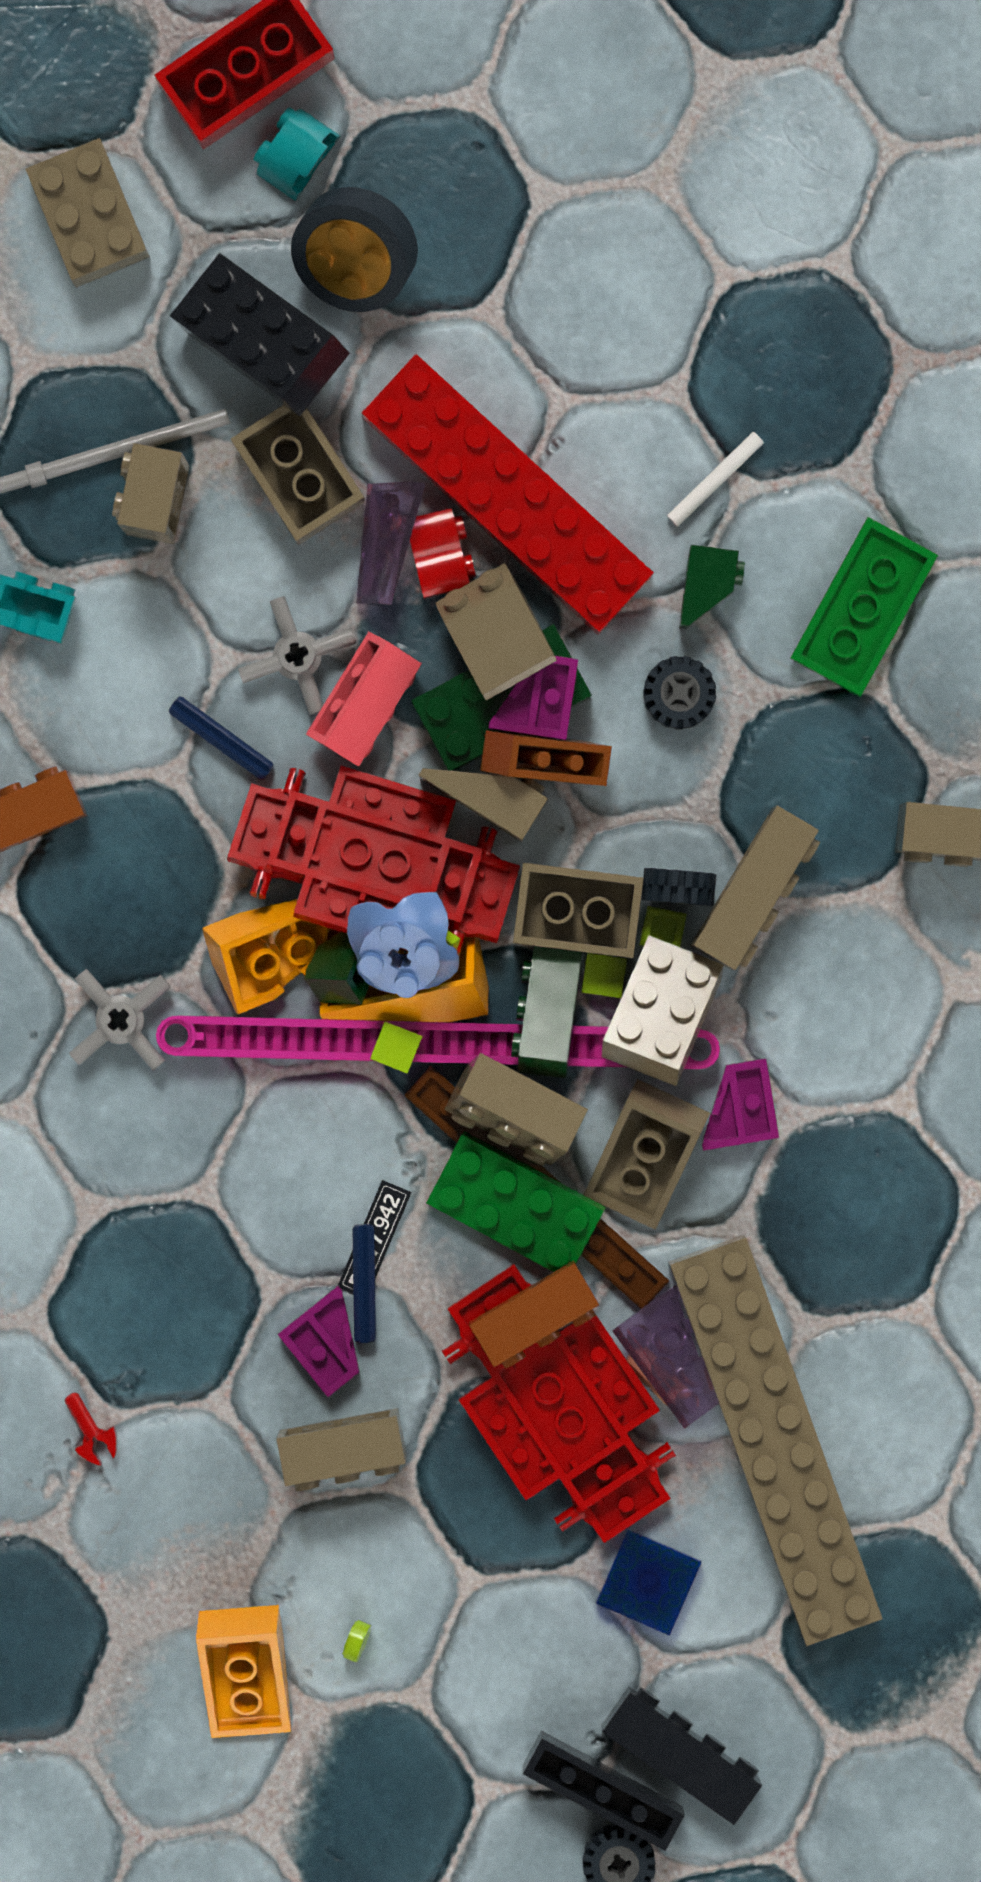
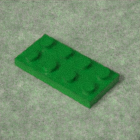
M867 517L790 659L861 697L938 555Z
M465 1131L458 1140L426 1204L553 1272L573 1260L577 1263L606 1209L605 1206Z

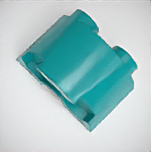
M288 107L276 124L280 131L272 143L268 140L262 143L253 160L259 164L256 175L296 201L312 179L319 164L327 157L341 135L302 108L295 111Z
M18 571L15 572L14 578L1 574L0 625L27 635L62 644L76 597L74 594L76 589L54 582L51 589L37 586L39 578Z

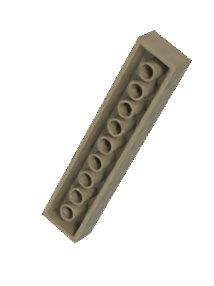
M741 1235L668 1261L806 1646L882 1620L883 1618L747 1238Z

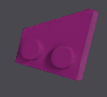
M555 656L557 661L518 682L489 722V729L566 741L578 659Z
M766 1058L725 1065L701 1143L702 1150L779 1138Z
M339 1285L277 1334L327 1397L332 1395L360 1371L343 1291Z

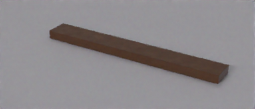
M430 1066L404 1095L456 1143L465 1131L560 1182L545 1167L524 1158V1151L511 1144L509 1147L498 1145L487 1137L488 1132L474 1125L473 1128H467L455 1122L451 1118L453 1114L444 1110L455 1086L434 1067ZM600 1218L581 1255L640 1309L644 1310L670 1280Z

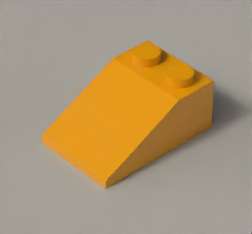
M279 1605L199 1611L196 1644L211 1738L291 1732L284 1636Z

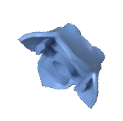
M437 892L411 894L402 898L392 909H387L377 902H365L351 907L348 916L347 934L357 958L358 973L367 984L380 991L397 994L402 998H411L417 991L436 987L450 979L457 972L459 954L454 947L446 942L449 926L448 914ZM400 948L408 951L407 954H399L397 952Z

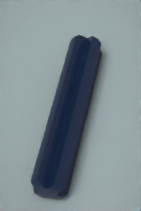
M179 696L169 708L168 712L170 715L259 780H264L273 769L274 764L272 761L184 697Z
M357 1224L352 1229L354 1340L357 1343H373L376 1340L374 1227L371 1224Z

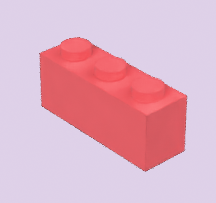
M368 631L306 735L359 767L363 759L372 751L374 741L384 725L393 717L395 707L404 692L413 684L416 673L422 663L385 639Z

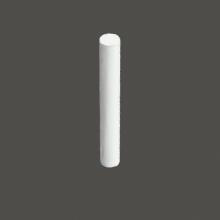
M752 432L667 515L670 521L677 527L685 521L764 444L763 440L755 432Z

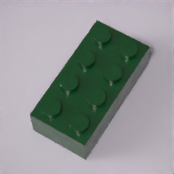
M554 624L542 630L555 656L572 658ZM578 668L571 709L592 697ZM467 670L411 700L448 771H456L482 757L486 730L505 732L489 729V722L507 699L515 685L485 700L470 670Z

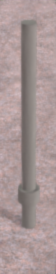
M225 408L45 464H41V461L25 465L26 470L0 477V494L31 485L32 488L48 484V479L123 457L125 452L132 453L133 443L156 447L231 424L227 410Z

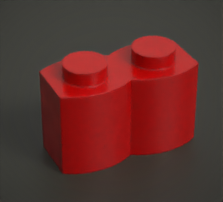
M452 508L405 519L423 599L448 594L452 590L460 589L469 584V579L476 578L471 554L463 556L460 540L467 539L462 515L454 517Z

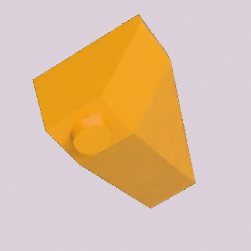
M298 899L237 913L202 928L211 963L238 1015L275 1000L285 992L283 988L301 973L305 976L307 966L312 961L317 947L340 931L293 917Z
M477 937L464 938L457 972L450 979L436 987L419 990L411 998H402L397 994L380 991L369 985L362 1005L320 1002V1016L322 1019L454 1022L488 1015L489 985L480 940ZM399 950L397 953L407 954L408 952L404 953L403 950Z

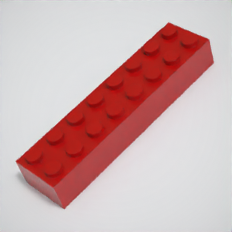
M417 354L409 360L362 411L361 414L364 421L597 635L607 627L652 578L654 572Z

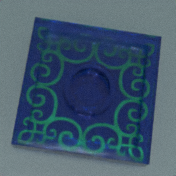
M627 1528L595 1602L600 1606L670 1636L702 1561Z

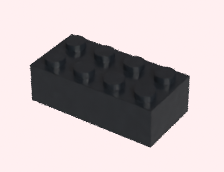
M221 253L215 257L170 314V317L189 336L299 417L350 354L332 333Z

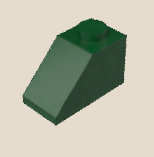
M698 545L690 546L679 628L687 629L733 593L735 585L742 586L745 562L738 561L739 551Z
M339 932L317 947L312 961L307 966L304 979L319 1002L362 1005L369 984L358 973L357 958L350 945L348 934Z

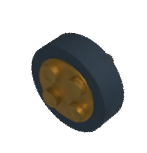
M357 187L333 189L315 199L297 225L291 241L292 261L304 285L325 303L351 312H369L380 309L392 302L411 275L418 254L414 230L404 213L382 195Z

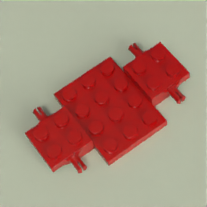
M342 765L340 766L329 802L299 793L306 773L299 769L296 781L293 783L297 768L289 769L284 789H269L251 783L227 856L228 862L248 867L256 873L251 891L249 892L251 896L256 898L259 886L262 883L258 899H266L272 878H284L300 883L302 888L293 917L347 933L350 909L357 904L377 902L387 909H392L402 898L411 894L437 892L448 914V931L460 938L457 948L459 957L465 937H477L497 944L520 865L501 860L491 853L496 835L498 834V831L491 828L488 841L485 842L489 827H481L476 847L445 837L456 800ZM400 948V949H399V950H403V951L408 952V951H407L406 949H404V948Z
M513 1263L447 1308L459 1326L461 1338L441 1351L447 1357L455 1350L460 1349L447 1358L451 1365L471 1351L472 1354L481 1360L491 1375L490 1378L461 1396L458 1400L524 1499L528 1500L560 1478L570 1493L573 1506L554 1517L561 1531L564 1532V1530L583 1519L593 1526L603 1543H606L671 1499L659 1480L657 1468L673 1457H676V1454L668 1442L647 1455L635 1445L629 1436V1431L658 1413L660 1409L597 1315L577 1327L570 1323L559 1331L561 1334L559 1338L540 1348L536 1342L524 1349L523 1352L526 1357L514 1365L505 1368L501 1363L493 1367L470 1328L469 1322L532 1285L524 1279Z

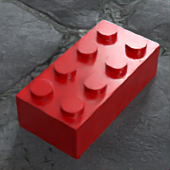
M262 0L154 76L162 92L204 150L333 61L335 56L333 48L300 0Z

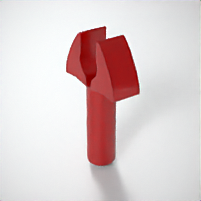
M76 1392L69 1394L64 1402L84 1435L82 1445L76 1447L75 1451L87 1461L101 1466L102 1462L93 1448L95 1443L94 1437L107 1445L111 1456L114 1458L117 1452V1432L115 1426L108 1430L98 1428L80 1395Z

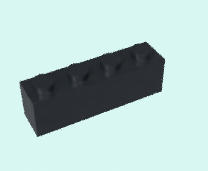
M628 1686L602 1723V1732L735 1825L762 1787L760 1778L756 1776L759 1770L742 1757L734 1761L723 1753L726 1747L713 1736L706 1733L704 1738L693 1732L690 1729L693 1723L679 1712L673 1710L671 1715L659 1708L657 1705L660 1703V1700L648 1690L640 1687L637 1692Z
M542 1730L522 1765L523 1775L664 1851L668 1848L685 1816L683 1806Z

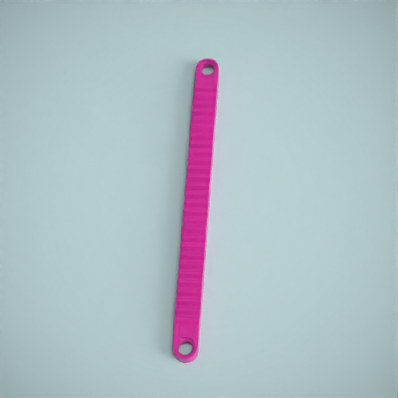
M177 1015L168 1017L160 1023L157 1028L156 1039L161 1050L174 1056L374 1061L370 1057L385 1021ZM386 1021L422 1036L412 1062L470 1063L479 1053H482L501 1064L518 1065V1058L511 1057L514 1033L522 1034L523 1024ZM172 1024H181L188 1031L187 1042L181 1047H172L166 1041V1030ZM573 1025L568 1066L628 1068L601 1057L603 1039L609 1026ZM701 1029L698 1037L705 1038L710 1043V1055L702 1061H696L689 1055L684 1069H705L715 1063L719 1056L720 1047L718 1040L712 1033Z

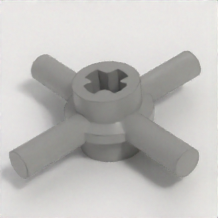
M285 596L270 601L282 637L276 643L272 657L238 668L240 677L244 684L279 671L289 679L298 680L309 714H317L323 707V702L313 674L320 666L322 655L356 644L352 628L316 641L307 633L297 632ZM299 645L301 651L307 649L309 655L303 657V665L296 667L295 662L288 663L286 657L292 654L291 648L293 646Z
M87 969L75 978L77 983L99 1007L96 1013L97 1029L69 1052L78 1065L84 1062L107 1041L115 1044L129 1042L153 1071L165 1061L141 1033L144 1026L143 1010L171 987L161 974L134 998L126 996L111 997ZM115 1009L119 1013H122L124 1010L128 1012L129 1017L125 1020L128 1025L126 1030H123L122 1027H117L115 1030L111 1026V1023L114 1021L111 1013Z

